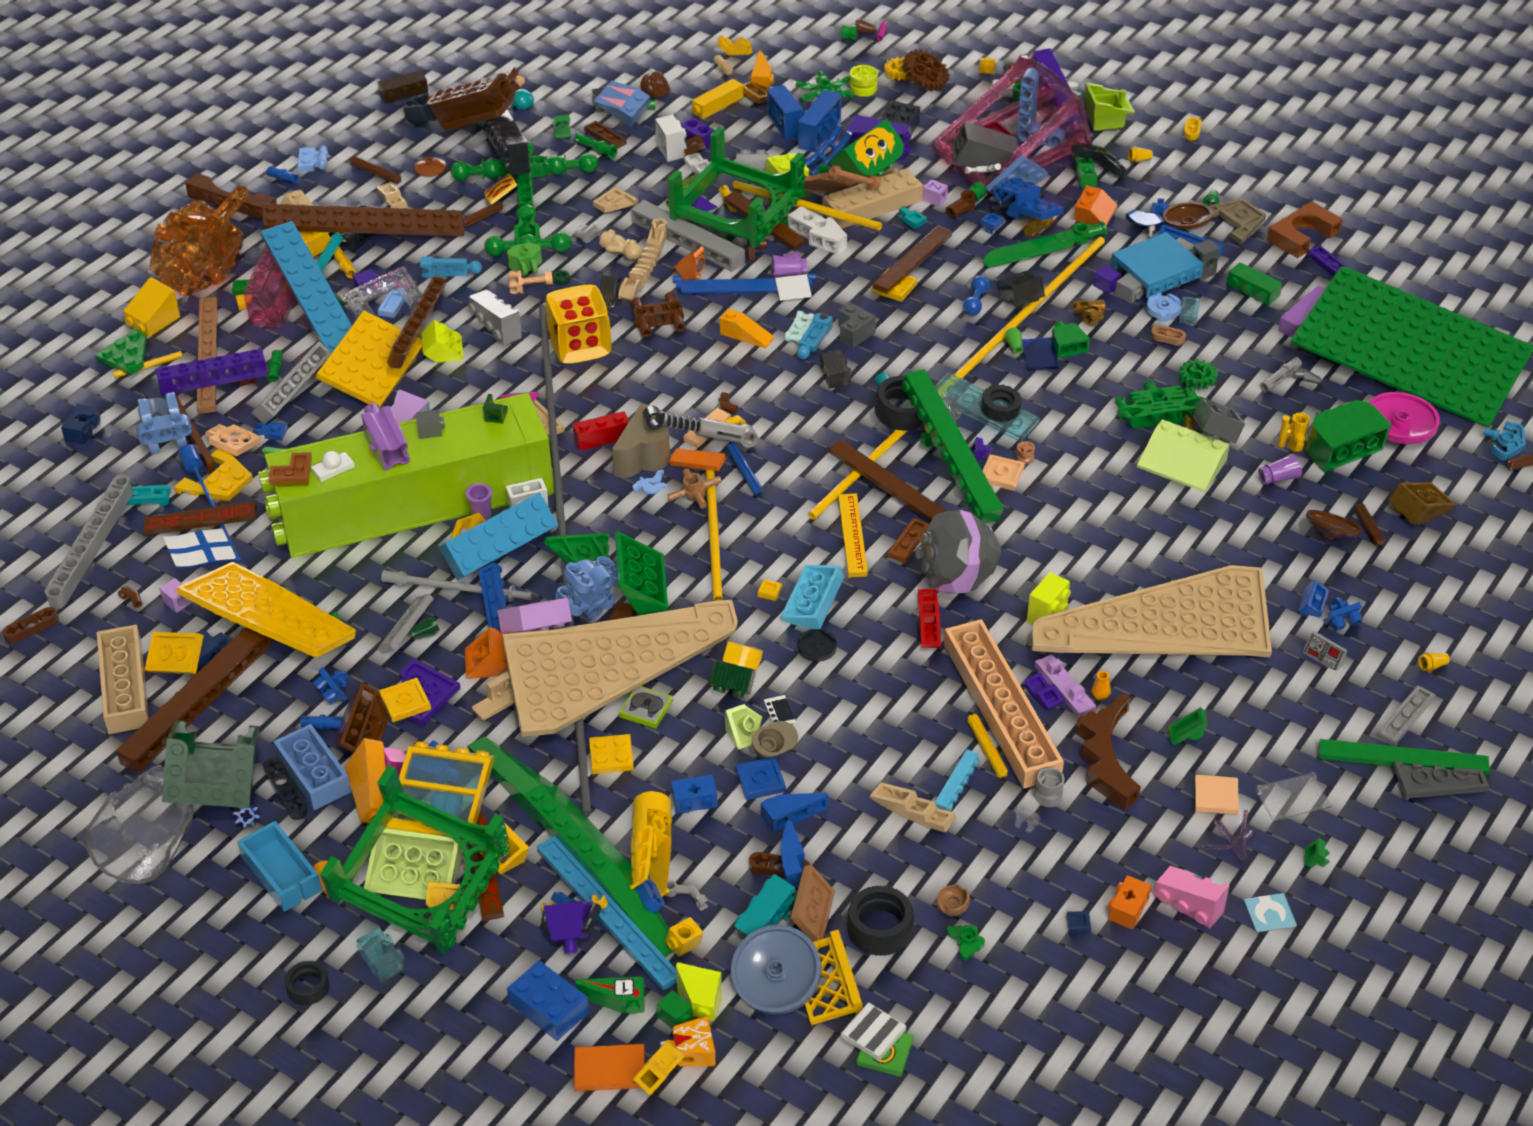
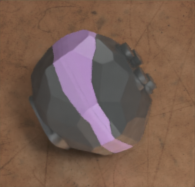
M963 510L946 511L936 514L925 532L921 534V545L916 549V558L920 559L923 573L926 574L936 591L947 594L967 593L976 590L994 573L1001 554L1000 544L992 528L988 527L972 513Z

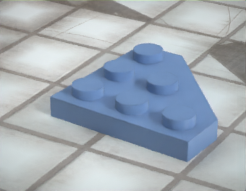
M1021 155L986 188L990 193L994 194V185L1001 184L1002 181H1012L1013 178H1020L1024 182H1033L1035 185L1042 181L1048 173L1043 167Z

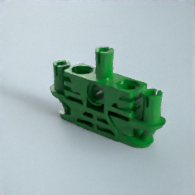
M1147 380L1143 385L1145 390L1129 393L1128 403L1124 396H1121V398L1118 396L1115 399V404L1118 408L1117 416L1119 418L1130 420V426L1133 428H1149L1158 426L1161 420L1173 424L1182 423L1183 417L1186 414L1193 419V413L1201 397L1196 395L1194 388L1191 386L1190 389L1186 387L1184 390H1182L1180 385L1157 388L1153 380H1150V382Z

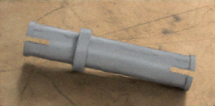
M1294 357L1287 364L1281 365L1277 372L1260 383L1261 390L1269 392L1286 377L1292 376L1293 372L1302 366L1301 360Z

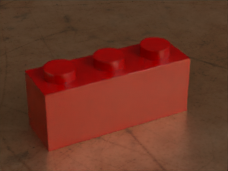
M625 411L573 423L574 441L578 450L581 451L617 442L630 421Z

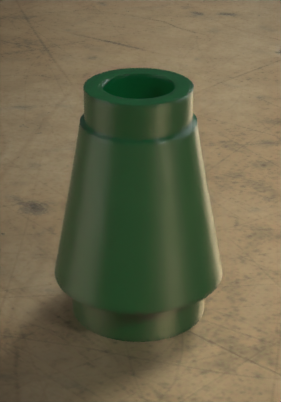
M427 617L410 629L409 632L415 641L436 635V632L440 631L434 617Z

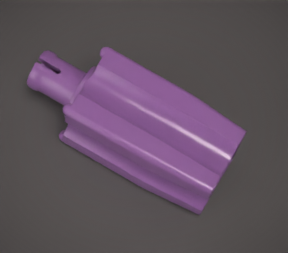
M372 403V408L370 404L367 405L364 409L365 413L361 414L364 434L369 443L370 451L374 452L383 469H391L393 465L398 463L403 465L409 463L410 457L406 450L408 445L390 406L380 410L377 404Z

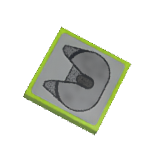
M640 686L632 691L621 708L619 717L656 729L671 706L673 696Z

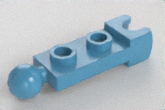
M421 257L420 267L423 268L422 278L468 276V271L478 274L482 270L480 262L472 261L470 264H467V259Z
M820 313L814 316L813 322L799 342V348L796 353L800 359H807L810 356V351L815 352L826 334H829L833 327L832 316L824 320L820 319Z

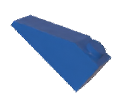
M827 793L779 794L761 802V817L770 830L775 833L784 829L787 821L791 820L795 824L827 810L829 795Z

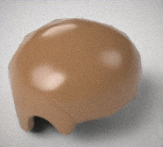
M959 884L946 886L941 889L937 896L939 910L947 916H960L965 913L970 905L968 889H964Z

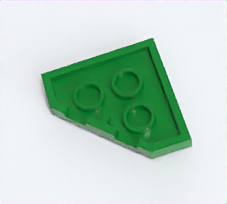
M137 329L129 331L126 335L115 340L114 343L95 355L97 361L114 369L121 370L130 376L144 367L146 343L148 340L146 333Z

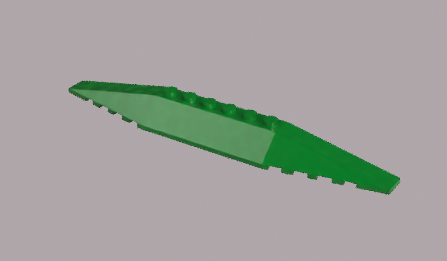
M485 736L467 745L471 753H477V750L488 751L489 755L495 756L491 770L493 777L536 823L540 822L552 836H555L664 957L673 953L674 950H671L666 942L669 928L660 912L653 913L644 906L636 888H630V885L633 884L631 864L595 825L583 815L564 792Z

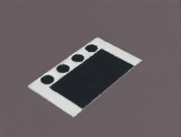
M785 695L764 699L772 722L785 721L790 724L796 723Z

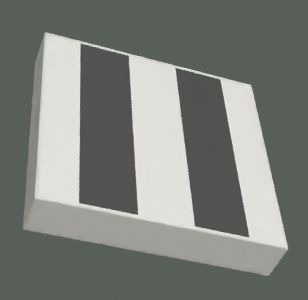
M868 1003L841 1033V1038L879 1061L906 1031V1025Z

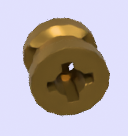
M1092 305L1082 314V319L1088 326L1096 325L1104 317L1103 310L1097 305Z

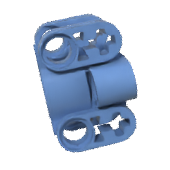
M175 392L166 394L170 414L155 418L151 416L148 400L146 398L138 399L143 420L136 429L140 443L149 445L151 454L160 452L158 443L176 439L178 448L187 445L185 437L191 434L192 427L189 417L179 413Z
M605 556L598 557L596 561L582 560L577 563H567L564 569V576L570 584L567 583L560 586L556 591L555 598H568L571 615L580 616L584 613L588 619L593 620L601 614L603 609H611L616 600V596L612 593L611 588L612 586L618 587L617 565Z

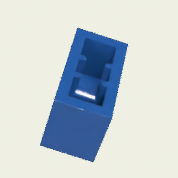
M713 775L671 781L672 798L676 814L718 807Z

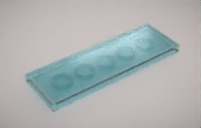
M950 372L935 385L945 404L1020 442L1024 440L1040 421L1039 417L1021 408L1019 415L1014 420L1001 422L989 419L981 411V400L985 390ZM1004 400L992 401V403L998 406H1010V403Z

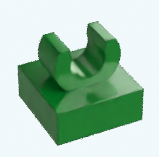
M1317 838L1305 847L1304 865L1312 868L1316 864L1324 867L1330 863L1325 858L1330 854L1325 849L1326 841Z

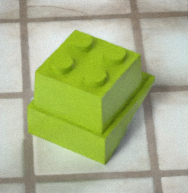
M1085 83L1086 115L1093 130L1101 131L1123 128L1126 114H1134V110L1126 96V90L1103 88L1102 85Z

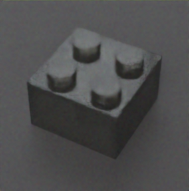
M1027 271L996 281L999 300L1015 307H1022L1025 305L1024 303L1037 302L1039 298L1045 297L1042 277Z

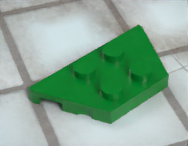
M609 533L553 536L546 537L544 544L566 563H577L582 560L596 561L600 556L609 558L608 539L610 535Z

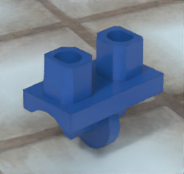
M1339 597L1334 598L1332 605L1329 606L1331 612L1328 613V618H1325L1323 621L1325 625L1331 624L1335 632L1346 627L1344 621L1346 618L1351 626L1357 625L1363 620L1359 612L1362 605L1360 602L1349 605L1348 601H1342Z
M323 667L318 671L321 676L313 683L321 693L329 686L331 687L322 694L330 705L339 698L345 702L348 698L340 687L348 685L349 675L347 672L334 671L333 677H331Z

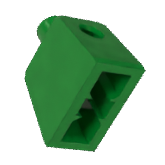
M1059 321L1052 328L1051 342L1057 359L1088 352L1090 338L1076 323L1065 325L1062 321Z

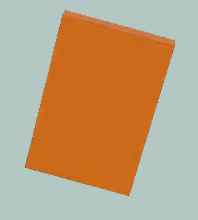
M644 1044L575 1047V1091L642 1088L633 1078L645 1064Z

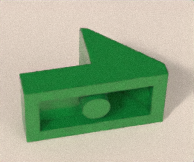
M569 115L553 117L552 126L556 138L571 136Z

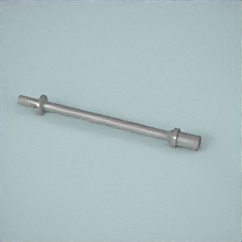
M383 570L381 576L382 582L396 583L398 586H404L409 583L482 593L480 585L408 576L405 571L392 572ZM511 585L509 589H503L504 595L508 597L509 602H513L514 598L532 599V592L515 590V585Z

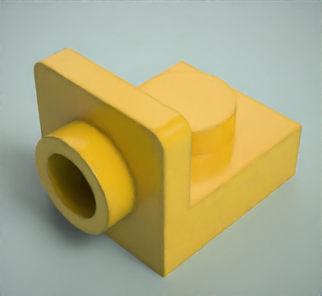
M989 57L981 58L979 73L994 74L996 59Z

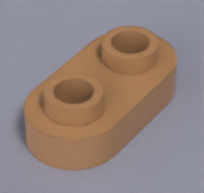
M1157 325L1152 328L1151 338L1157 342L1179 346L1185 343L1186 333L1180 329Z

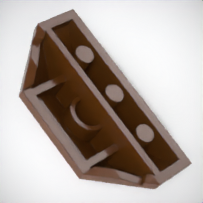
M362 682L359 684L344 712L335 737V741L339 746L354 753L364 738L377 741L382 740L388 717L378 690Z

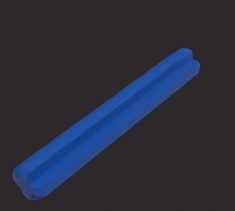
M735 443L728 444L727 451L754 494L761 493L762 486Z

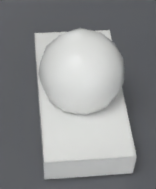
M329 451L324 454L322 462L312 466L311 470L317 479L323 482L355 468V465L346 452L338 454L337 452Z

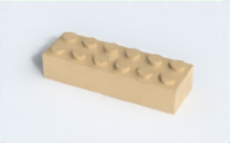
M903 169L880 177L881 185L876 190L862 183L823 196L822 206L871 219L898 210L903 206L906 207L921 202L923 200V184L907 169ZM832 217L841 228L854 225V223Z
M131 625L97 632L103 715L108 734L139 729L149 719L142 641L138 626Z

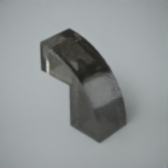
M602 275L600 293L607 309L611 310L617 302L622 278Z

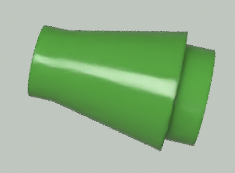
M1010 328L1005 333V339L1013 353L1020 354L1023 351L1022 333L1017 328Z

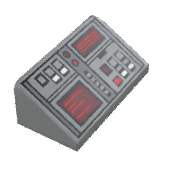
M1313 631L1304 647L1303 653L1330 669L1337 671L1345 662L1347 650Z

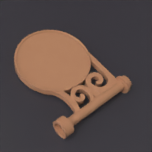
M835 165L827 173L805 176L804 188L810 192L832 193L850 188L851 185L856 183H865L869 188L876 190L881 185V179L874 175L868 178L842 171L839 166Z

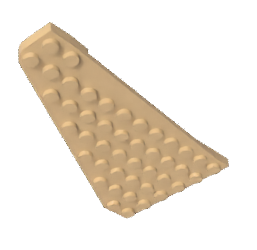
M1230 565L1040 617L1034 622L1032 628V651L1270 657L1272 649L1263 570L1258 567Z
M732 600L699 603L689 608L555 630L503 634L502 641L521 737L554 734L732 636L738 623Z

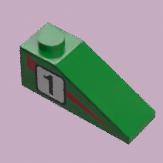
M644 977L576 979V988L588 997V1001L620 1013H645Z

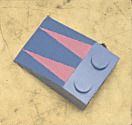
M611 80L593 103L632 127L649 107L650 96L636 87Z

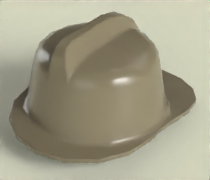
M785 721L773 722L759 728L752 736L754 752L763 758L776 757L792 749L798 742L796 728Z

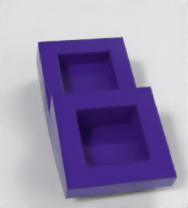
M1041 672L1025 679L1022 683L1030 695L1046 710L1065 701L1056 687L1048 684Z

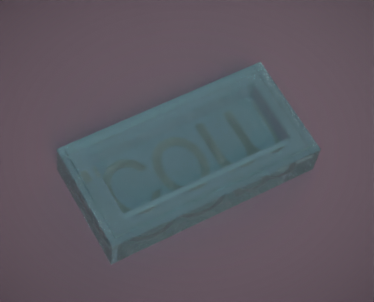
M1183 297L1180 323L1197 325L1200 299Z

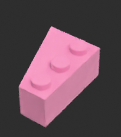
M1170 866L1157 880L1154 896L1160 901L1173 906L1179 912L1195 919L1199 924L1211 928L1224 913L1229 885L1225 883L1222 885L1211 883L1212 879L1205 877L1202 880L1194 877V873Z

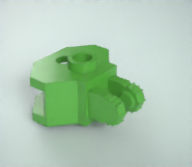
M533 243L520 244L511 247L507 251L510 269L521 270L523 276L527 275L529 271H533L534 274L538 273L537 266L542 263L539 245Z

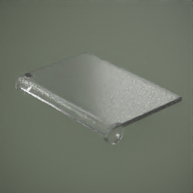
M1315 772L1255 786L1258 796L1273 821L1331 807L1330 802L1316 781L1317 776Z

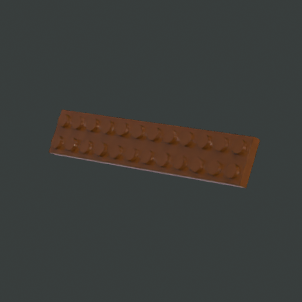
M262 204L263 230L293 221L298 231L464 236L463 220H461L462 212L460 210Z

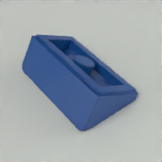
M1315 579L1305 586L1298 612L1318 618L1322 617L1329 590Z

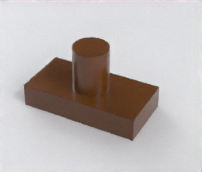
M764 238V241L756 248L750 247V241L747 240L748 261L755 260V249L767 248V238Z

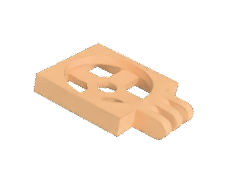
M218 424L216 427L205 432L206 436L209 437L210 445L234 456H238L261 443V436L234 424L229 427ZM233 433H235V434H237V435H239V436H237V437H232V436H230V435L233 434Z

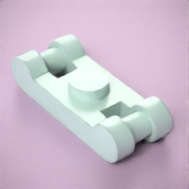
M798 311L789 331L785 333L784 340L787 342L795 341L796 344H799L813 322L815 314H804L803 311Z

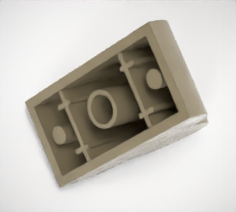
M640 404L612 448L614 476L632 477L641 470L657 471L669 464L668 426H662L659 429H651L647 426L643 419V411L649 405ZM653 415L650 420L655 419L656 415Z

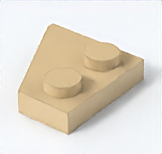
M616 187L593 201V207L604 213L638 204V198Z

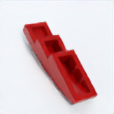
M918 589L921 648H941L936 589Z

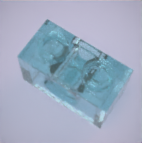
M378 928L356 940L360 956L380 983L404 971L402 962L405 960L404 955L399 948L395 949L392 938L388 933L384 934Z

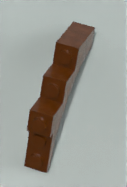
M1125 693L1119 698H1115L1108 707L1101 709L1098 714L1091 710L1086 715L1080 716L1077 720L1076 735L1085 740L1082 745L1081 759L1091 765L1087 770V784L1124 811L1139 800L1141 788L1119 764L1111 742L1113 730L1119 720L1129 711L1131 697Z

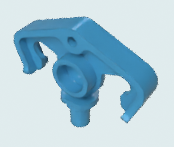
M1506 421L1504 431L1499 434V429L1493 431L1485 428L1483 435L1491 437L1492 442L1497 440L1501 446L1507 448V452H1503L1496 445L1492 446L1490 454H1493L1498 459L1506 461L1523 451L1526 441L1524 427L1521 424Z

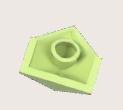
M745 704L725 710V730L737 750L753 745L752 736L760 728L762 716Z

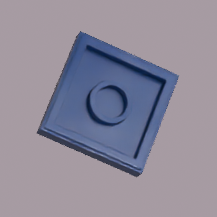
M776 757L735 765L745 800L786 792V785Z

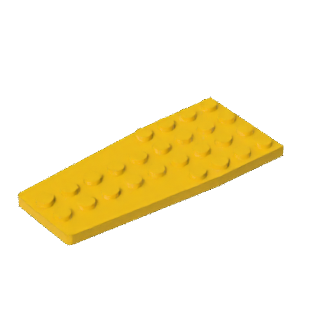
M234 562L177 587L178 595L214 612V614L313 657H320L355 638L356 630L280 585Z

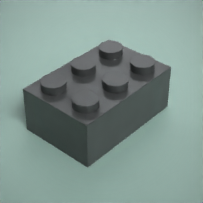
M1201 397L1192 416L1196 424L1200 426L1199 428L1203 430V434L1209 437H1213V435L1220 437L1219 440L1228 444L1230 442L1237 443L1245 426L1244 421L1234 409Z

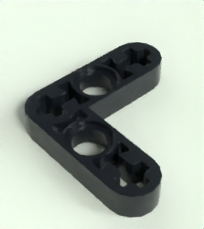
M1074 141L1070 148L1073 153L1079 156L1098 159L1116 176L1123 177L1127 170L1103 147Z

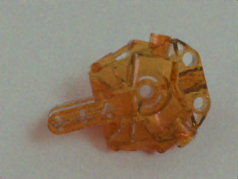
M244 186L235 187L217 210L201 199L197 202L191 201L190 204L180 208L179 211H171L164 219L163 224L159 223L154 233L156 239L151 249L150 269L160 277L159 282L175 289L181 295L187 296L207 289L212 283L217 285L227 278L226 274L236 265L234 261L235 256H237L240 245L243 242L241 238L243 233L229 220L249 196V192ZM238 196L239 198L233 203V200Z

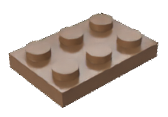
M812 865L804 866L791 919L814 942L824 938L835 890Z

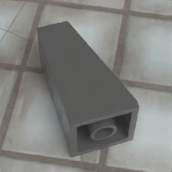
M964 121L951 146L954 164L957 166H989L995 164L1005 166L1011 165L1021 156L1016 137Z

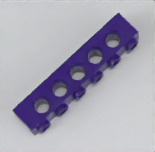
M262 348L155 368L161 396L171 392L179 393L267 376Z

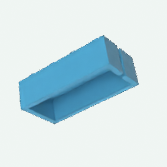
M276 821L237 841L241 858L284 912L301 903V898L306 900L322 891L319 874Z

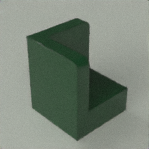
M488 394L483 406L485 422L503 424L508 412V406L494 404L492 394Z

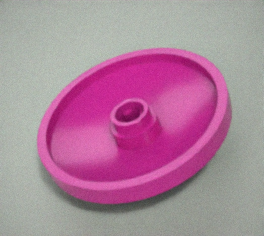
M1388 392L1377 395L1369 401L1392 424L1387 437L1389 441L1401 444H1418L1430 440L1437 433L1440 424L1438 412L1429 402L1418 396L1402 392Z

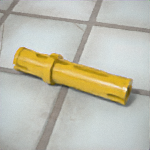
M338 246L333 256L339 263V268L344 271L346 276L353 278L356 270L353 268L351 260L347 259L340 246Z

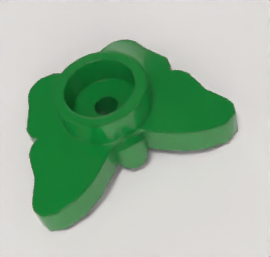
M959 925L947 927V935L957 940V944L960 945L959 952L962 960L967 961L971 956L975 955V952H979L984 947L985 939L979 936L977 926Z

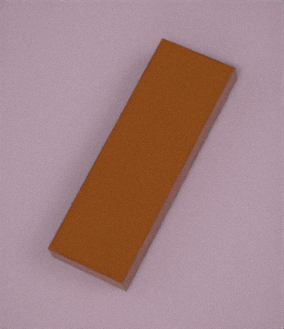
M913 518L889 550L888 558L905 564L921 542V534L925 532L929 524Z

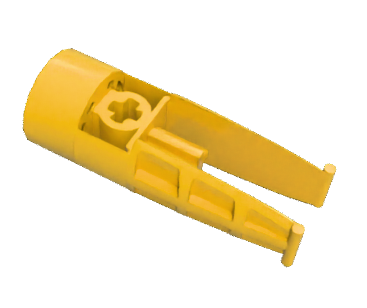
M650 791L639 794L633 802L631 838L633 884L630 885V888L634 889L648 880L650 869V879L655 883L663 897L670 892L667 888L671 857L672 802L667 795Z

